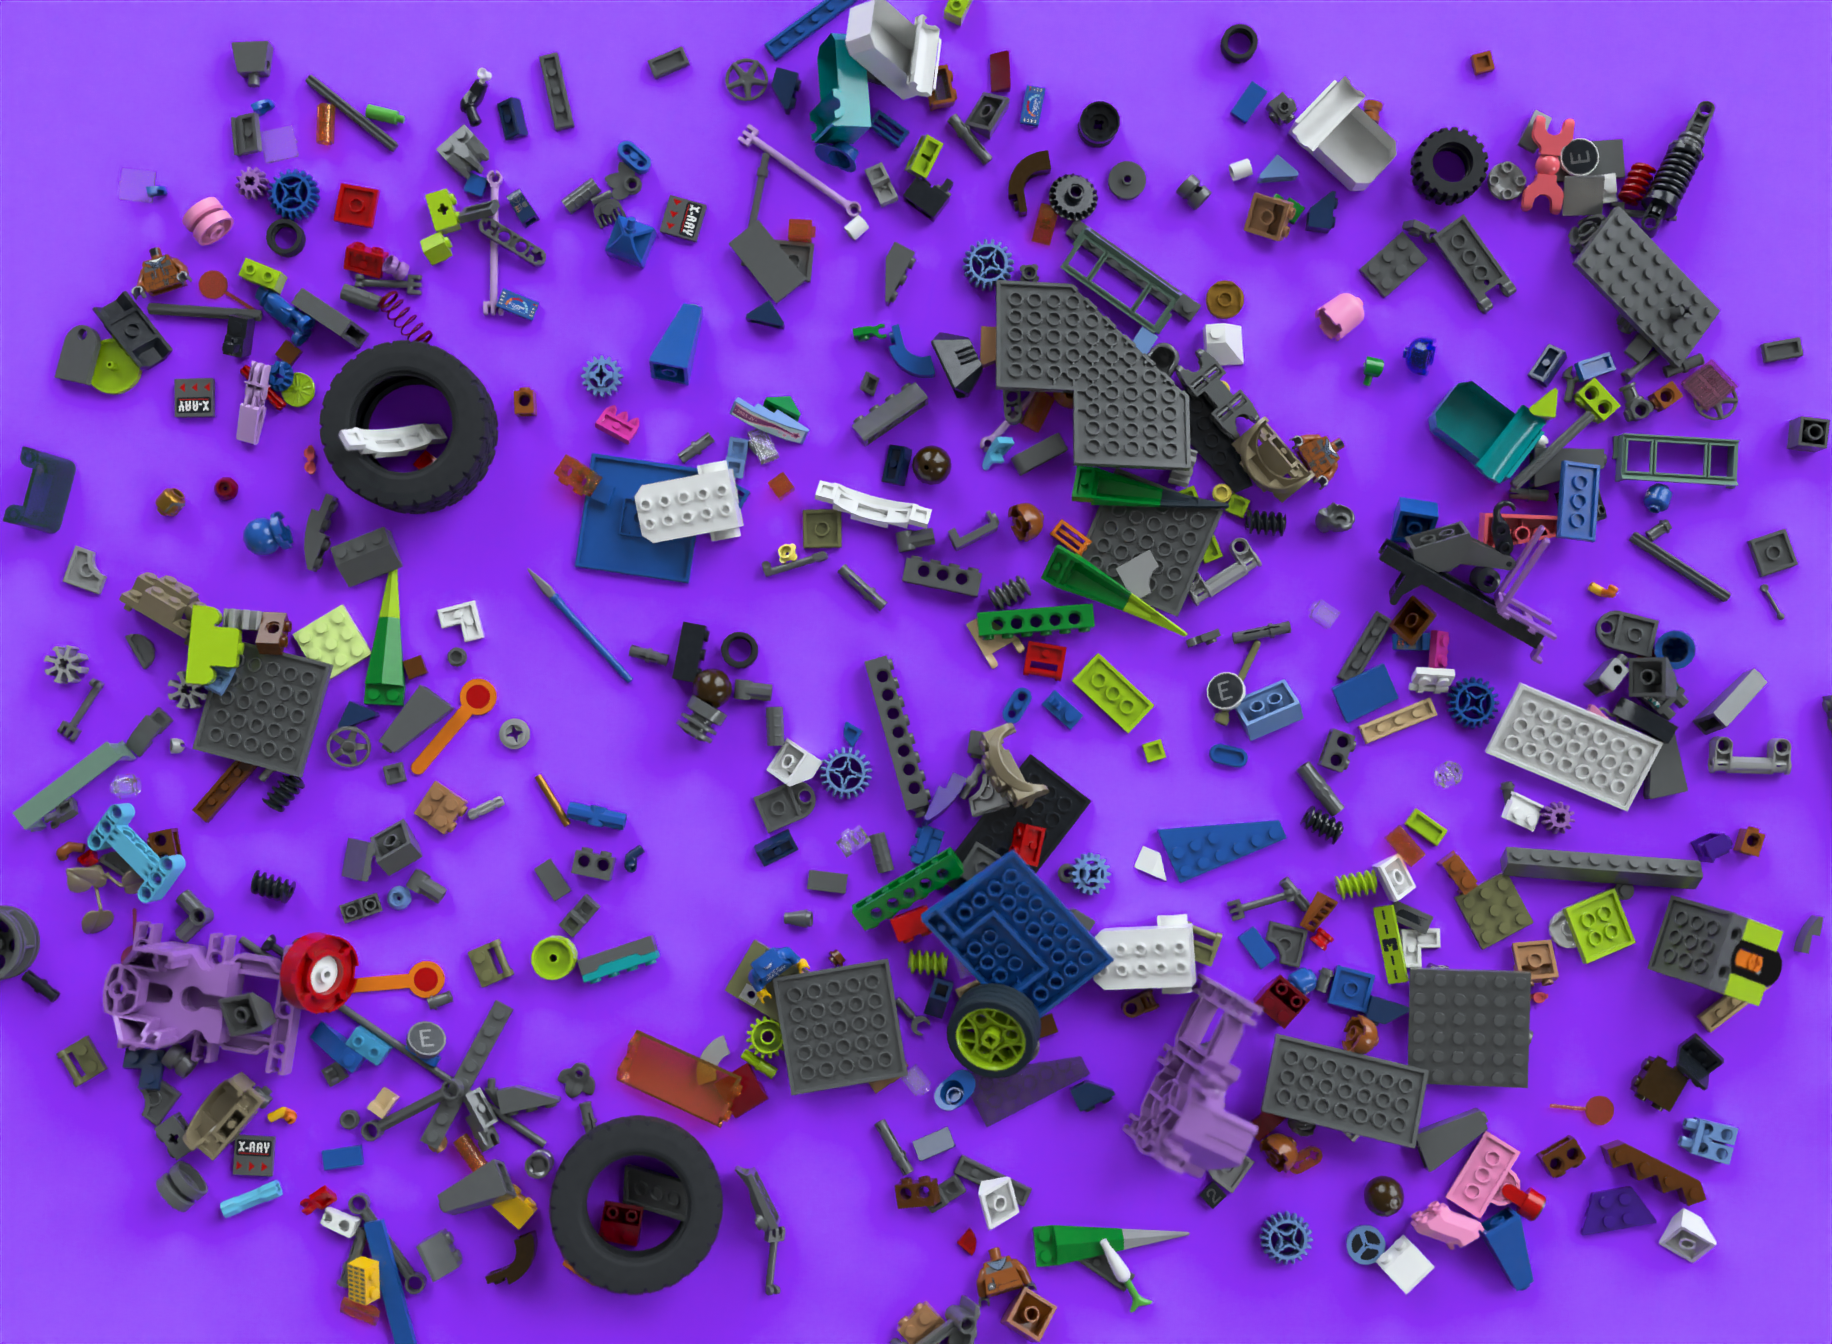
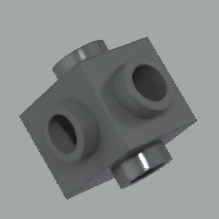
M1281 92L1267 104L1265 110L1269 113L1270 120L1281 126L1284 122L1287 125L1295 118L1294 114L1297 108L1295 101L1290 97L1288 98L1284 92Z

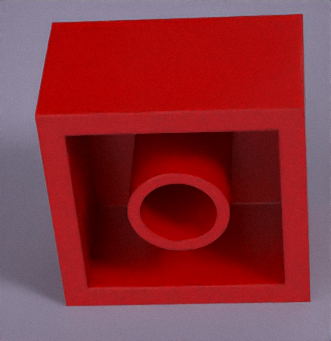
M927 904L890 918L898 942L903 941V944L915 940L914 936L921 934L924 937L933 933L921 920V914L929 909Z

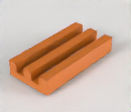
M1063 519L1059 521L1050 533L1059 542L1080 556L1087 550V546L1092 543L1091 540ZM1064 525L1085 541L1084 544L1064 531L1061 526ZM1057 531L1078 545L1080 549L1077 550L1056 534Z

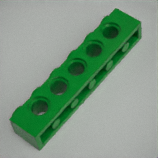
M1093 603L980 612L976 614L978 638L983 637V640H994V636L1010 639L1014 638L1013 635L1021 634V637H1032L1033 633L1047 636L1052 635L1054 631H1059L1060 634H1070L1071 630H1079V633L1090 632V629L1095 627ZM1072 614L1076 615L1079 619L1078 624L1070 623L1069 616ZM1050 617H1058L1059 625L1053 626L1049 621ZM1038 618L1041 624L1039 627H1033L1030 620ZM1018 619L1021 622V628L1014 629L1011 626V621ZM1000 621L1002 629L994 630L992 622Z
M949 847L853 904L852 913L865 931L870 928L873 929L883 920L894 917L898 911L909 908L915 901L926 898L932 891L943 888L949 881L960 878L964 873L963 864L953 849ZM940 869H945V870H946V871L943 872V873L937 872V871L940 870ZM923 879H929L926 883L921 882ZM906 889H913L911 892H905ZM891 898L897 899L894 902L888 901ZM874 908H879V909H880V910L877 911V912L872 911V909H874Z

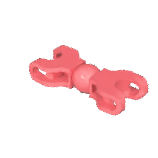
M1537 115L1534 119L1531 138L1539 149L1538 155L1540 156L1535 163V169L1538 174H1535L1534 181L1522 192L1521 210L1523 212L1531 210L1535 198L1543 195L1549 200L1550 213L1558 215L1561 212L1564 198L1563 190L1557 184V176L1555 175L1560 168L1558 157L1563 147L1573 140L1575 121L1571 118L1566 119L1563 122L1560 133L1552 135L1546 130L1545 117Z

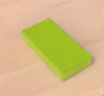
M1414 808L1404 823L1435 846H1438L1448 831L1417 808Z

